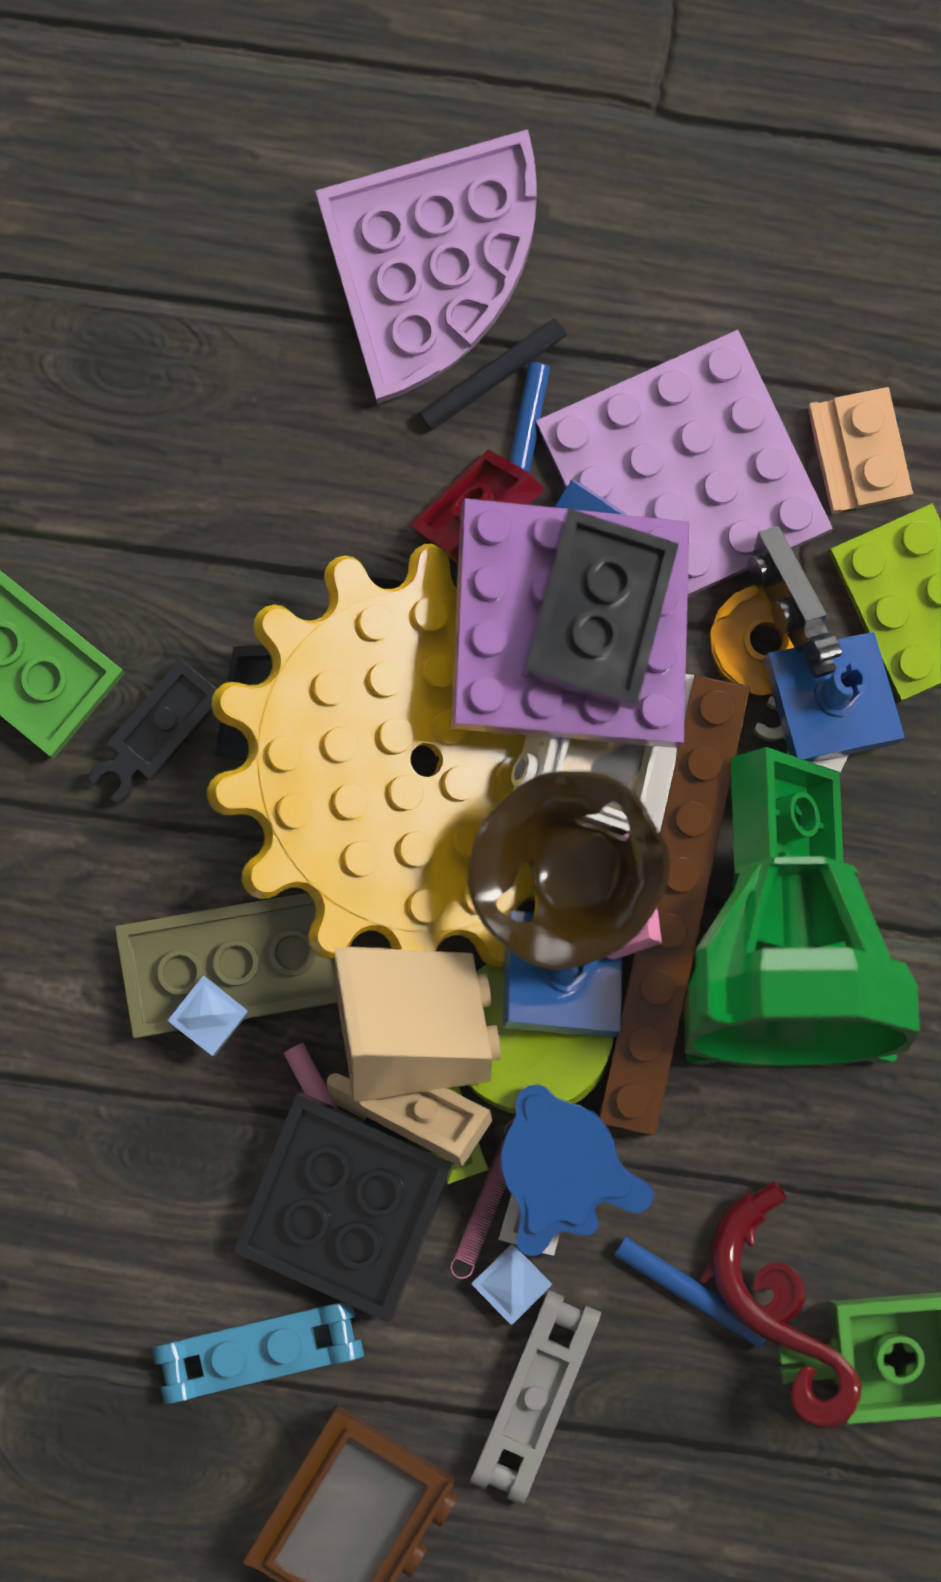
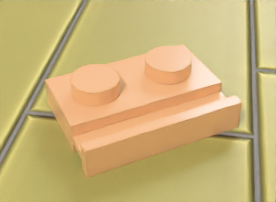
M889 387L837 397L831 401L809 404L808 412L832 515L856 508L857 510L911 498L913 491Z

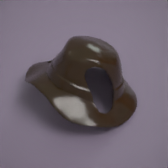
M553 771L538 775L520 785L504 798L484 820L474 839L468 868V888L471 902L478 918L487 931L501 944L532 965L546 969H571L596 962L619 951L643 930L665 893L670 873V858L665 840L654 824L645 805L635 792L624 783L599 772ZM611 802L618 803L629 824V837L627 838L603 827L580 821L578 818L597 815ZM527 862L529 863L532 875L535 912L534 918L529 922H517L502 913L497 908L496 901L502 894L514 886L522 866Z

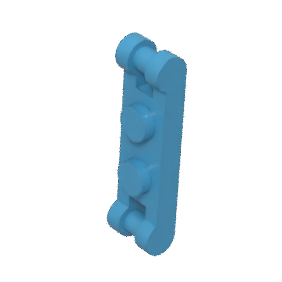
M342 1301L152 1347L155 1365L161 1364L166 1385L160 1387L164 1404L180 1402L205 1394L364 1357L361 1339H355L350 1318L355 1317L353 1306ZM328 1324L333 1345L317 1348L313 1327ZM199 1354L204 1376L188 1379L183 1358Z

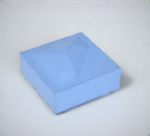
M202 976L168 1021L211 1056H215L250 1011L206 976Z
M513 1243L471 1283L511 1325L552 1286V1283Z

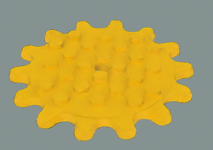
M423 544L415 549L410 556L408 574L405 581L394 589H383L375 585L369 579L361 562L354 557H337L325 569L324 580L329 593V606L321 618L303 620L279 605L266 606L256 615L253 624L255 636L272 657V669L269 677L258 685L229 682L215 690L211 700L213 714L220 722L235 727L244 734L248 741L249 752L246 761L241 767L218 774L210 781L207 788L209 804L216 812L222 815L245 814L252 816L260 823L265 837L263 847L244 866L242 871L243 886L251 896L259 899L273 897L284 889L291 887L301 888L308 892L314 900L316 907L315 919L310 927L308 940L311 949L318 956L326 959L335 958L336 948L349 947L357 935L367 930L383 934L390 942L391 948L395 950L436 952L439 944L445 938L452 935H461L474 944L483 962L489 966L503 967L505 965V946L487 931L473 908L468 888V868L474 839L479 828L493 809L514 790L515 785L512 784L511 780L512 770L517 758L522 754L526 735L451 728L457 588L451 578L450 559L440 547L435 544ZM569 739L562 771H590L591 765L597 757L620 749L624 743ZM418 745L430 748L435 753V756L439 757L436 770L430 777H422L412 769L410 756ZM611 802L606 805L623 812L618 803ZM527 862L522 866L514 886L502 894L496 901L497 908L506 916L511 911H517L523 904L535 901L531 870Z

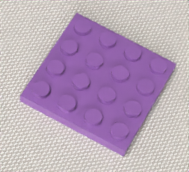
M465 499L460 511L451 728L679 748L684 743L689 521L577 510L679 543L638 705L633 710H629L521 676L564 514L568 509Z

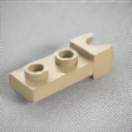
M331 1074L327 1079L328 1094L337 1106L364 1120L369 1118L461 1167L492 1122L490 1110L447 1088L353 1102L350 1078L340 1074Z

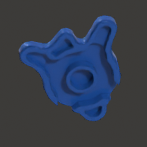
M541 1084L528 1085L519 1092L516 1098V1116L503 1144L501 1169L507 1187L517 1200L520 1208L521 1222L516 1236V1243L521 1253L528 1256L539 1255L545 1251L552 1238L559 1232H569L583 1236L593 1234L598 1227L595 1209L602 1202H607L633 1213L643 1212L651 1205L654 1195L652 1187L648 1182L625 1169L617 1156L615 1142L605 1122L595 1112L556 1097L546 1086Z

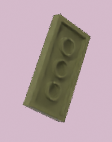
M309 893L115 926L133 1038L137 1039L180 1031L168 1019L202 976H206L250 1011L243 1020L338 1003L335 958L326 959L320 957L313 952L309 945L308 933L316 913L314 900Z

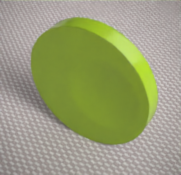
M486 964L479 969L476 974L486 973L488 977L491 1007L483 1008L486 1026L496 1025L501 1059L492 1061L490 1082L470 1084L468 1086L488 1104L516 1114L517 1095L524 1087L531 1084L544 1085L556 1097L573 1104L587 1096L601 1081L609 1067L616 1037L608 1038L503 1028L504 966L493 967Z

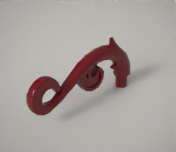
M772 1181L754 1195L746 1192L726 1210L717 1225L709 1260L700 1277V1281L705 1284L715 1278L717 1289L727 1307L743 1325L761 1338L818 1360L833 1368L840 1382L839 1392L834 1398L827 1401L818 1400L812 1392V1380L817 1372L813 1367H803L794 1379L791 1403L796 1414L805 1423L820 1429L836 1428L847 1422L857 1411L862 1396L861 1381L856 1370L841 1354L828 1345L786 1324V1322L801 1311L806 1300L805 1284L800 1274L785 1263H769L761 1268L755 1277L753 1288L760 1293L772 1290L774 1294L772 1301L765 1306L758 1303L752 1297L744 1283L741 1271V1255L745 1243L747 1242L749 1247L755 1245L756 1228L767 1221L766 1214L787 1200L779 1184L776 1181Z

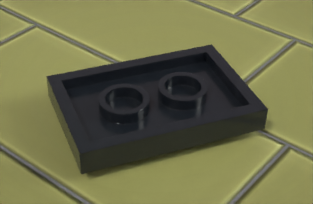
M569 508L563 517L521 676L633 710L638 705L679 543Z

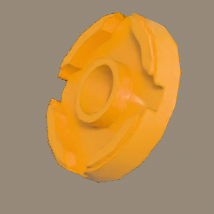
M752 585L733 594L718 610L710 631L711 656L720 675L729 683L750 687L749 694L754 696H773L763 661L766 655L759 654L753 649L750 643V634L757 627L770 626L778 631L781 637L780 650L794 648L787 633L782 634L777 629L772 615V605L764 590Z

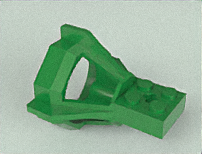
M767 747L731 757L732 847L735 873L732 888L735 890L696 950L697 968L684 998V1045L686 1060L697 1065L722 1061L744 1067L839 1066L865 1060L879 1064L894 1062L897 1054L908 1052L919 1033L917 983L906 963L891 959L858 882V872L855 866L843 863L840 772Z

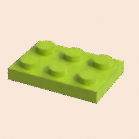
M932 503L833 547L829 551V555L866 633L875 632L888 681L899 703L941 685V520Z

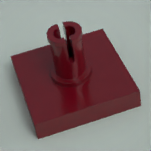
M488 449L413 520L409 526L423 542L437 545L448 555L451 561L458 565L460 511L465 499L530 505L545 489L531 473Z

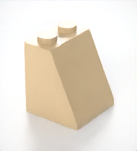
M356 947L335 949L336 994L353 1102L491 1081L492 1061L501 1059L500 1041L496 1025L486 1026L483 1008L491 1007L489 982L486 973L476 974L472 953Z

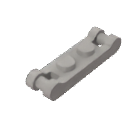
M548 1290L469 1482L483 1489L491 1485L508 1493L507 1499L523 1505L601 1316L600 1311L585 1305L584 1309L581 1310L564 1303V1296ZM554 1323L574 1331L568 1347L548 1339ZM502 1449L523 1457L517 1471L497 1463Z

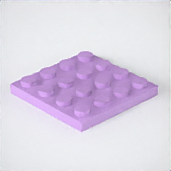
M739 330L536 420L538 431L565 489L571 480H576L628 515L689 521L687 597L749 570L748 560L752 557L759 531L779 526L793 550L830 533L833 529Z

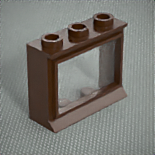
M338 1405L243 1563L260 1570L277 1582H396L401 1572L411 1577L428 1549L420 1540L430 1523L432 1522L441 1527L458 1499V1496L450 1492L454 1485L455 1477Z

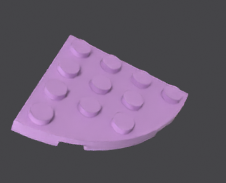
M528 129L316 190V196L377 404L402 396L430 382L456 364L488 332L509 302L526 263L531 247L536 216L537 183L535 161Z

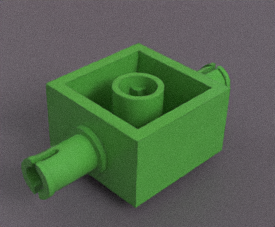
M941 1292L830 1301L833 1338H830L829 1344L826 1345L837 1351L850 1363L861 1381L862 1396L858 1409L846 1423L941 1417ZM898 1343L899 1347L909 1352V1359L901 1360L899 1370L894 1371L891 1365L883 1361L884 1354L892 1352V1344ZM778 1347V1358L781 1364L803 1362L802 1365L779 1367L782 1384L794 1382L795 1377L803 1367H813L817 1373L812 1381L833 1379L834 1385H838L839 1392L840 1382L833 1368L785 1347Z

